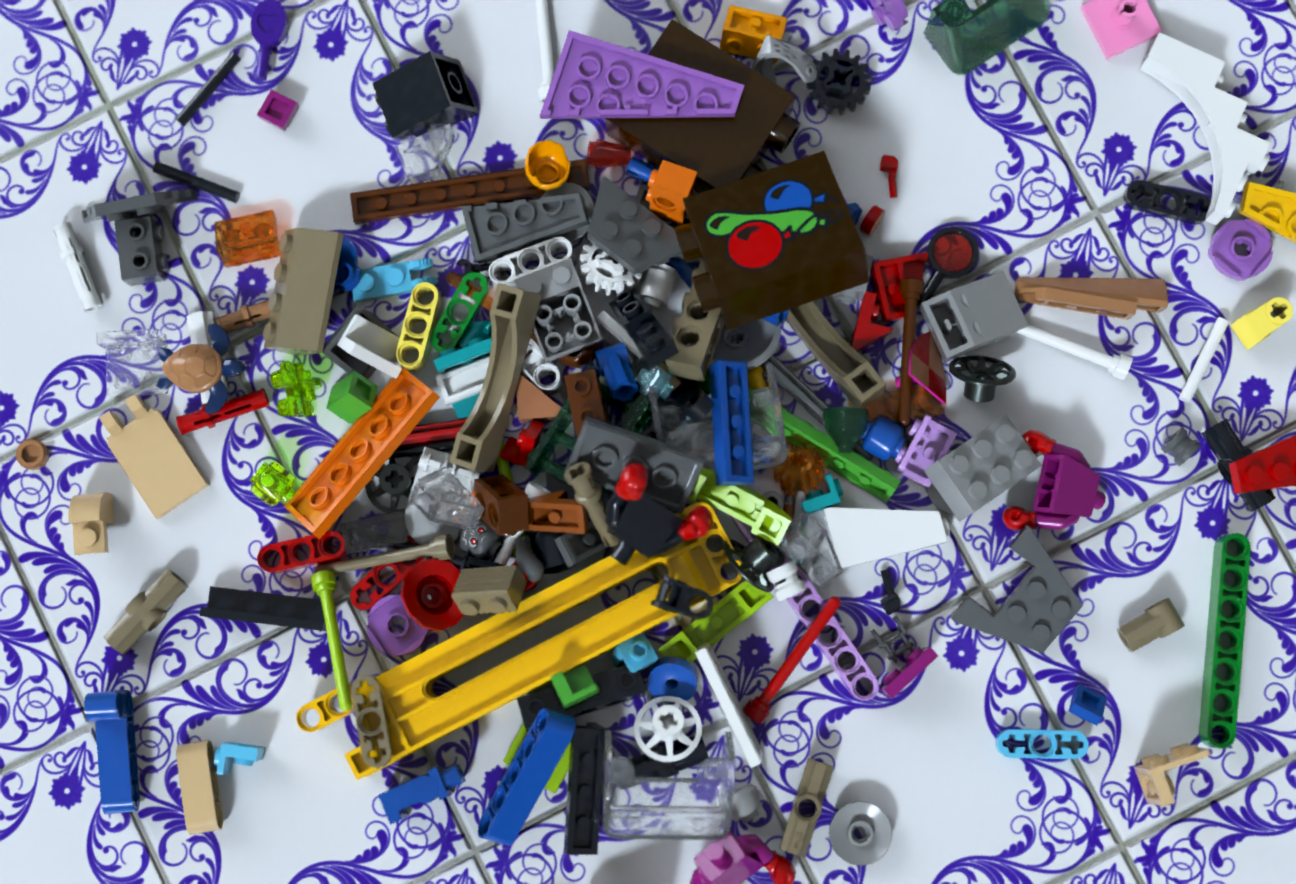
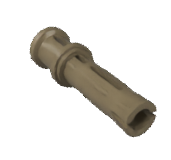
M576 463L566 470L564 478L568 484L572 485L576 501L586 508L603 544L606 547L608 545L613 547L620 540L607 532L606 505L601 497L602 487L594 481L591 475L592 468L588 463Z

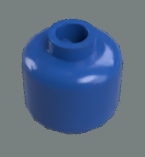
M881 415L876 417L873 422L867 420L859 435L864 439L862 449L882 461H887L891 457L896 459L907 438L903 435V426Z

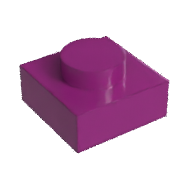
M271 89L257 116L265 122L286 131L299 105L297 102Z

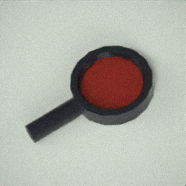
M947 227L938 231L931 238L926 252L928 253L927 262L934 272L924 286V294L920 296L918 302L921 304L931 299L944 278L958 279L967 275L974 268L979 256L978 245L975 238L967 230L959 227Z

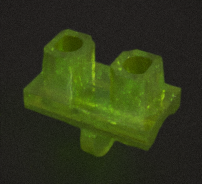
M290 361L280 363L281 369L270 375L273 387L278 390L285 389L287 398L277 402L279 415L305 418L314 416L312 401L316 400L314 390L322 387L321 380H312L310 370H304L303 363H290Z

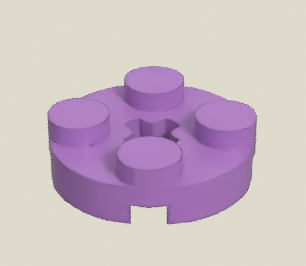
M867 0L870 1L874 8L871 13L878 25L886 24L894 31L908 23L907 20H904L908 17V12L903 0Z
M1231 220L1222 225L1212 236L1208 256L1221 274L1236 281H1244L1257 276L1270 264L1273 256L1270 244L1272 241L1271 236L1264 226L1254 220ZM1235 243L1237 245L1245 243L1247 245L1245 251L1248 255H1237L1234 247Z
M401 595L383 597L373 605L369 613L367 634L371 643L379 651L392 656L413 653L422 646L430 629L422 628L408 615ZM394 617L399 620L405 619V630L402 633L391 631L390 628L394 625L392 622Z

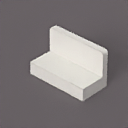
M355 314L337 345L350 355L397 379L402 370L400 366L392 362L396 355L400 337Z

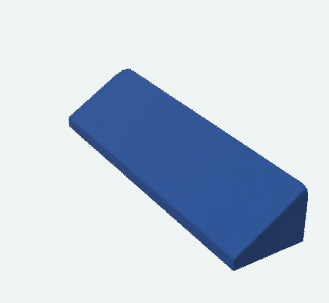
M718 360L710 366L711 400L714 402L712 423L716 485L753 484L754 469L747 362Z

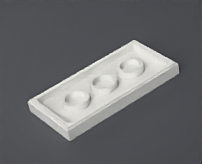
M706 642L698 646L695 654L750 767L753 768L761 764L763 751L711 643Z

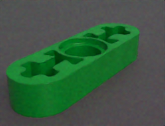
M471 272L463 277L431 334V342L436 350L442 352L450 348H458L460 340L490 292V282L485 275ZM479 278V285L483 288L481 292L475 291L470 299L476 300V303L473 305L470 301L460 297L462 293L465 296H469L472 291L469 282L471 280L477 281ZM458 304L466 305L469 310L468 317L464 321H457L453 316V309ZM447 320L453 325L461 326L460 331L453 329L449 337L453 340L452 344L442 346V339L439 336L441 333H448L451 328L450 325H446Z

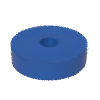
M675 656L663 657L654 662L650 667L647 686L655 698L674 696L688 701L696 692L698 675L694 666L687 660Z

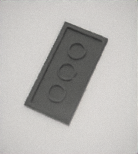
M586 416L565 467V472L576 463L586 462L592 468L591 475L594 481L599 483L601 487L615 491V486L623 469L632 463L642 464L648 471L647 485L643 493L665 508L683 513L705 463V456Z

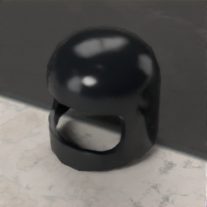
M534 532L532 547L534 555L543 563L545 569L543 574L561 573L573 567L568 568L554 541L566 533Z

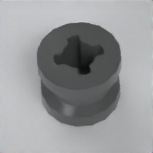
M1182 427L1165 442L1161 450L1164 453H1170L1174 457V462L1180 466L1197 451L1201 444L1197 440H1191L1187 436V431Z

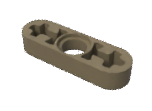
M363 675L356 678L351 685L352 702L363 760L370 767L379 768L391 761L393 746L381 684L377 678ZM366 680L368 685L374 686V691L369 693L370 702L377 701L378 707H367L361 710L360 704H367L366 696L359 694L358 688L363 687V681ZM369 712L377 713L381 719L379 728L374 731L368 730L363 723L365 715ZM383 732L384 739L379 738L377 741L380 749L385 748L386 755L381 756V762H377L376 757L370 756V751L375 749L374 740L367 742L366 736H374Z

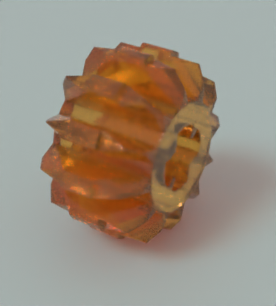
M805 443L801 448H796L791 444L789 450L781 449L779 457H775L773 461V478L775 483H780L782 491L791 489L793 496L797 491H802L807 495L809 489L817 490L819 482H822L825 477L823 456H818L816 448L807 450Z

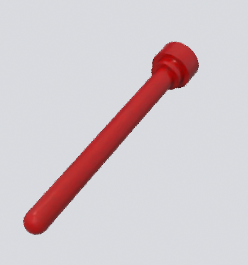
M832 596L827 601L762 694L747 702L743 712L751 720L758 724H763L770 715L771 701L841 605V600L837 596Z

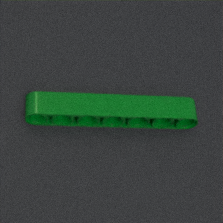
M1232 533L1218 538L1213 552L1199 738L1206 746L1219 749L1231 746L1236 737L1251 551L1249 540L1239 533ZM1229 540L1234 541L1237 545L1238 551L1235 556H1232L1227 551L1226 546ZM1227 570L1231 571L1235 576V583L1232 587L1228 586L1224 581V575ZM1225 601L1229 602L1233 608L1232 615L1229 618L1223 615L1221 609ZM1223 632L1227 633L1230 637V645L1226 649L1219 643V637ZM1221 663L1228 669L1227 677L1223 680L1217 676L1216 672L1218 665ZM1219 694L1225 699V707L1221 711H1218L1214 706V699ZM1218 725L1223 731V736L1216 743L1212 739L1211 732Z

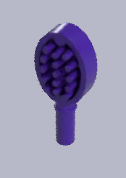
M263 0L260 2L251 18V32L255 41L260 45L255 78L258 80H267L270 56L272 55L271 50L282 43L288 29L286 11L277 0Z

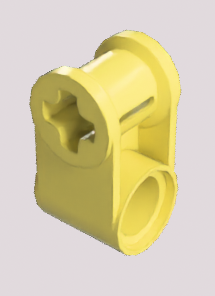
M1275 297L1256 310H1251L1229 326L1246 350H1249L1270 336L1271 332L1288 322L1292 317L1293 307L1287 299ZM1277 309L1280 314L1273 318L1270 313Z

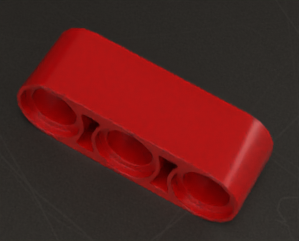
M327 531L321 539L315 535H309L266 545L259 551L257 562L267 572L284 573L341 560L348 555L350 542L343 534ZM337 537L341 542L340 550L335 554H331L327 549V544L332 538ZM307 544L311 549V554L308 559L301 561L298 557V549L302 545ZM278 551L281 556L280 563L275 567H271L268 563V557L272 552Z

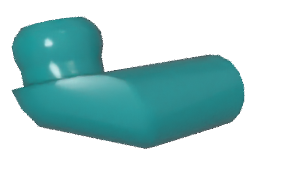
M491 320L471 323L460 340L458 347L461 349L468 347L467 343L478 337H484L485 340L488 338L492 339Z

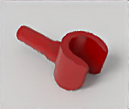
M883 155L880 171L889 172L890 198H896L898 160L894 156Z

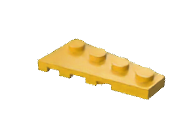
M1253 182L1245 183L1238 213L1260 223L1262 226L1296 244V193Z

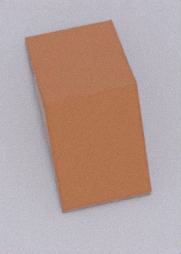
M520 373L516 388L518 420L520 423H531L533 419L540 422L564 420L567 417L566 411Z

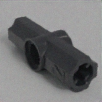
M1225 419L1201 434L1218 459L1217 466L1221 475L1229 484L1233 485L1229 463L1253 452L1247 446L1242 445L1231 425ZM1271 489L1240 494L1250 512L1265 506L1276 498Z
M701 735L697 748L689 756L679 761L661 762L652 759L644 753L643 755L613 764L619 787L621 790L651 780L656 782L679 774L681 770L710 760ZM681 742L673 744V755L684 752L689 746ZM665 745L650 749L658 755L668 756Z

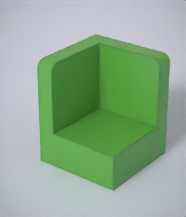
M354 370L333 385L326 409L346 422L352 423L373 408L378 386Z
M581 665L565 674L560 672L551 676V682L564 710L599 693V688L594 683L586 665Z

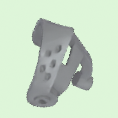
M770 35L765 37L759 53L753 62V70L776 84L777 78L772 62L774 58H779L792 65L804 82L809 83L816 79L817 70L812 57L807 56L794 43L775 39Z

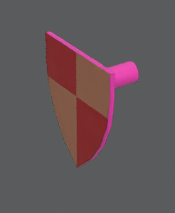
M927 332L919 335L913 342L909 355L908 375L913 378L912 384L918 382L941 403L946 404V378L943 363L931 333ZM899 376V377H896V379H895V382H896V385H897L898 388H900V376Z

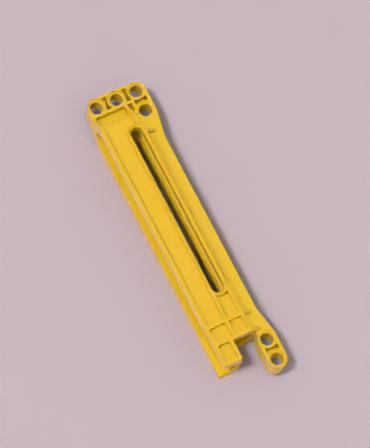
M696 502L686 507L683 513H674L685 520L690 511L696 506L702 505L707 507L712 513L713 526L703 537L689 541L685 540L678 546L658 556L653 555L650 558L635 551L626 566L608 556L521 601L516 612L511 611L509 613L506 611L502 614H496L376 676L375 678L379 680L382 687L393 746V757L387 765L373 768L363 760L361 746L347 752L344 755L356 780L378 772L516 700L518 697L524 696L551 682V676L560 672L565 674L616 648L617 645L679 615V613L674 614L650 605L651 600H655L661 584L660 581L441 696H437L433 692V684L437 679L655 566L663 565L669 571L668 577L703 590L711 598L736 585L742 578L739 573L734 580H726L720 573L721 567L724 564L730 563L724 548L720 552L714 553L706 547L708 538L718 536L722 539L723 543L727 541L730 549L734 550L713 508L705 502ZM740 560L736 561L739 566L742 564ZM670 588L668 592L666 601L668 600L672 588ZM702 596L694 597L690 602V609L706 601V598ZM366 680L363 681V687L358 688L359 694H364L367 704H360L361 710L367 707H378L377 701L370 702L369 693L374 691V686L368 685ZM336 688L303 705L296 714L297 725L305 732L323 730L350 716L354 712L353 702L352 708L348 711L339 712L334 706V700L338 696ZM311 709H315L320 716L316 726L309 725L306 720V715ZM369 712L365 715L363 723L368 730L374 731L379 728L381 719L377 713ZM383 732L378 735L369 736L371 740H374L375 749L370 751V756L376 757L377 762H381V756L386 755L385 748L380 749L377 741L379 738L384 739Z

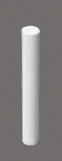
M1217 318L1179 396L1180 400L1186 403L1191 402L1229 324V321L1226 319Z

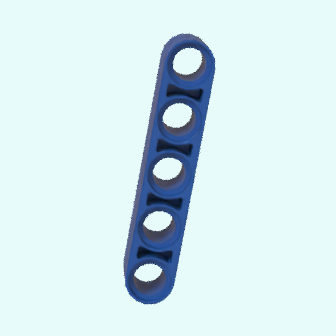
M546 708L540 710L479 821L478 836L480 838L507 846L513 844L574 735L576 722L573 717Z

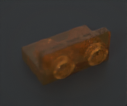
M273 210L214 222L216 250L226 268L281 256L277 221Z

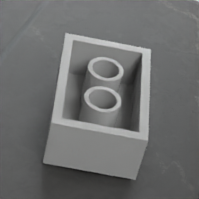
M1005 415L925 469L924 472L960 522L1041 467L1042 464L1008 416Z

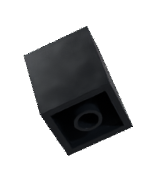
M429 51L372 83L376 92L375 100L383 111L386 119L385 127L392 138L409 141L480 114L460 60Z

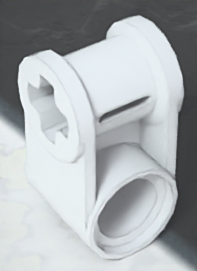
M530 338L521 374L525 378L527 377L544 394H556L563 386V377L552 361L545 362L540 347ZM554 373L556 380L553 384L548 386L541 384V378L544 374Z

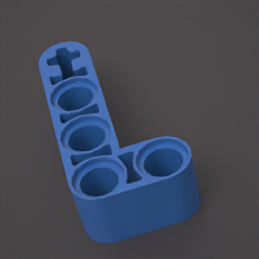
M129 690L88 693L85 696L84 709L87 720L89 722L95 721L102 810L106 815L138 811L140 792L132 695Z

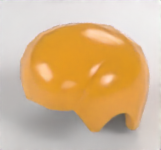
M545 140L538 141L529 148L525 159V171L528 179L534 186L542 190L557 189L568 179L571 162L561 144Z

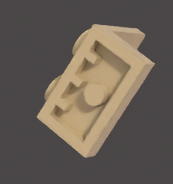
M1188 743L1171 748L1172 754L1160 756L1157 753L1142 758V764L1135 766L1134 769L1146 802L1162 807L1175 803L1172 795L1175 794L1174 784L1170 776H1165L1164 772L1210 756L1209 749L1199 748L1197 744L1189 746Z

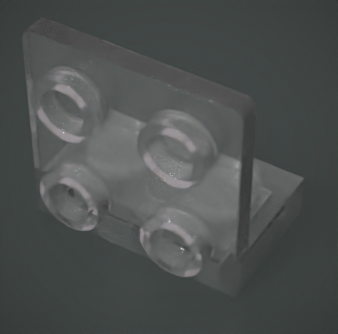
M159 329L96 332V344L106 349V386L108 397H130L134 394L137 396L168 394V389L163 390L157 387L160 376L164 375L162 370L164 361L160 360L158 350L164 347L167 348V335Z

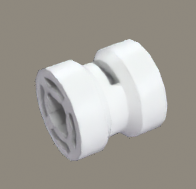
M794 561L766 573L769 582L773 583L776 588L775 596L778 602L807 590L804 582L798 579L796 574L798 569Z

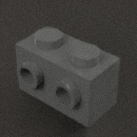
M151 216L114 221L122 281L129 286L166 281L165 271H168V260L166 254L162 253L161 242L165 241L162 225L158 224Z

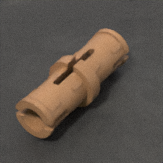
M269 299L252 306L243 305L241 310L216 317V323L224 329L226 334L244 327L253 328L255 323L269 319L271 311L268 307Z

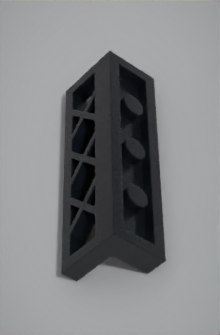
M210 586L207 607H201L199 615L326 631L320 599Z
M587 722V726H575V732L570 743L564 853L566 855H597L605 728L596 722Z

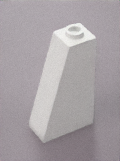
M835 507L825 508L821 511L837 570L948 542L946 536L950 535L948 521L946 517L941 518L940 511Z

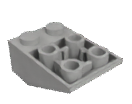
M571 258L514 279L517 287L542 294L533 331L546 363L603 341Z
M1004 271L949 290L922 302L920 306V311L944 363L1029 326Z

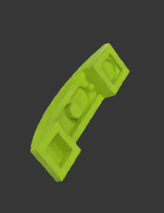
M704 467L689 497V500L693 503L699 499L752 526L751 533L779 546L792 520L786 512L773 502L745 485L717 486L715 471Z
M745 580L713 606L710 616L702 620L696 619L658 650L663 657H680L692 663L697 659L695 652L698 646L706 642L711 643L713 646L774 596L771 592L757 589Z

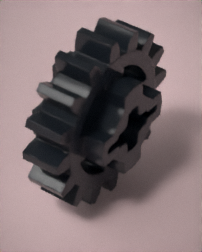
M834 49L833 56L831 57L826 52H823L821 56L822 62L816 59L813 61L817 70L816 79L813 82L806 83V89L813 90L809 96L810 100L818 98L817 108L821 109L824 105L828 106V114L830 115L834 109H838L839 114L843 115L846 107L851 112H854L856 109L855 102L863 105L866 99L864 95L869 94L871 89L866 84L871 82L872 76L864 74L868 69V65L858 64L860 55L855 56L853 59L850 58V50H846L844 55H839L838 49ZM823 71H825V76L827 79L823 80L822 83L819 84V76ZM836 78L839 82L844 81L843 86L839 82L834 84V79ZM858 80V89L853 94L851 85Z

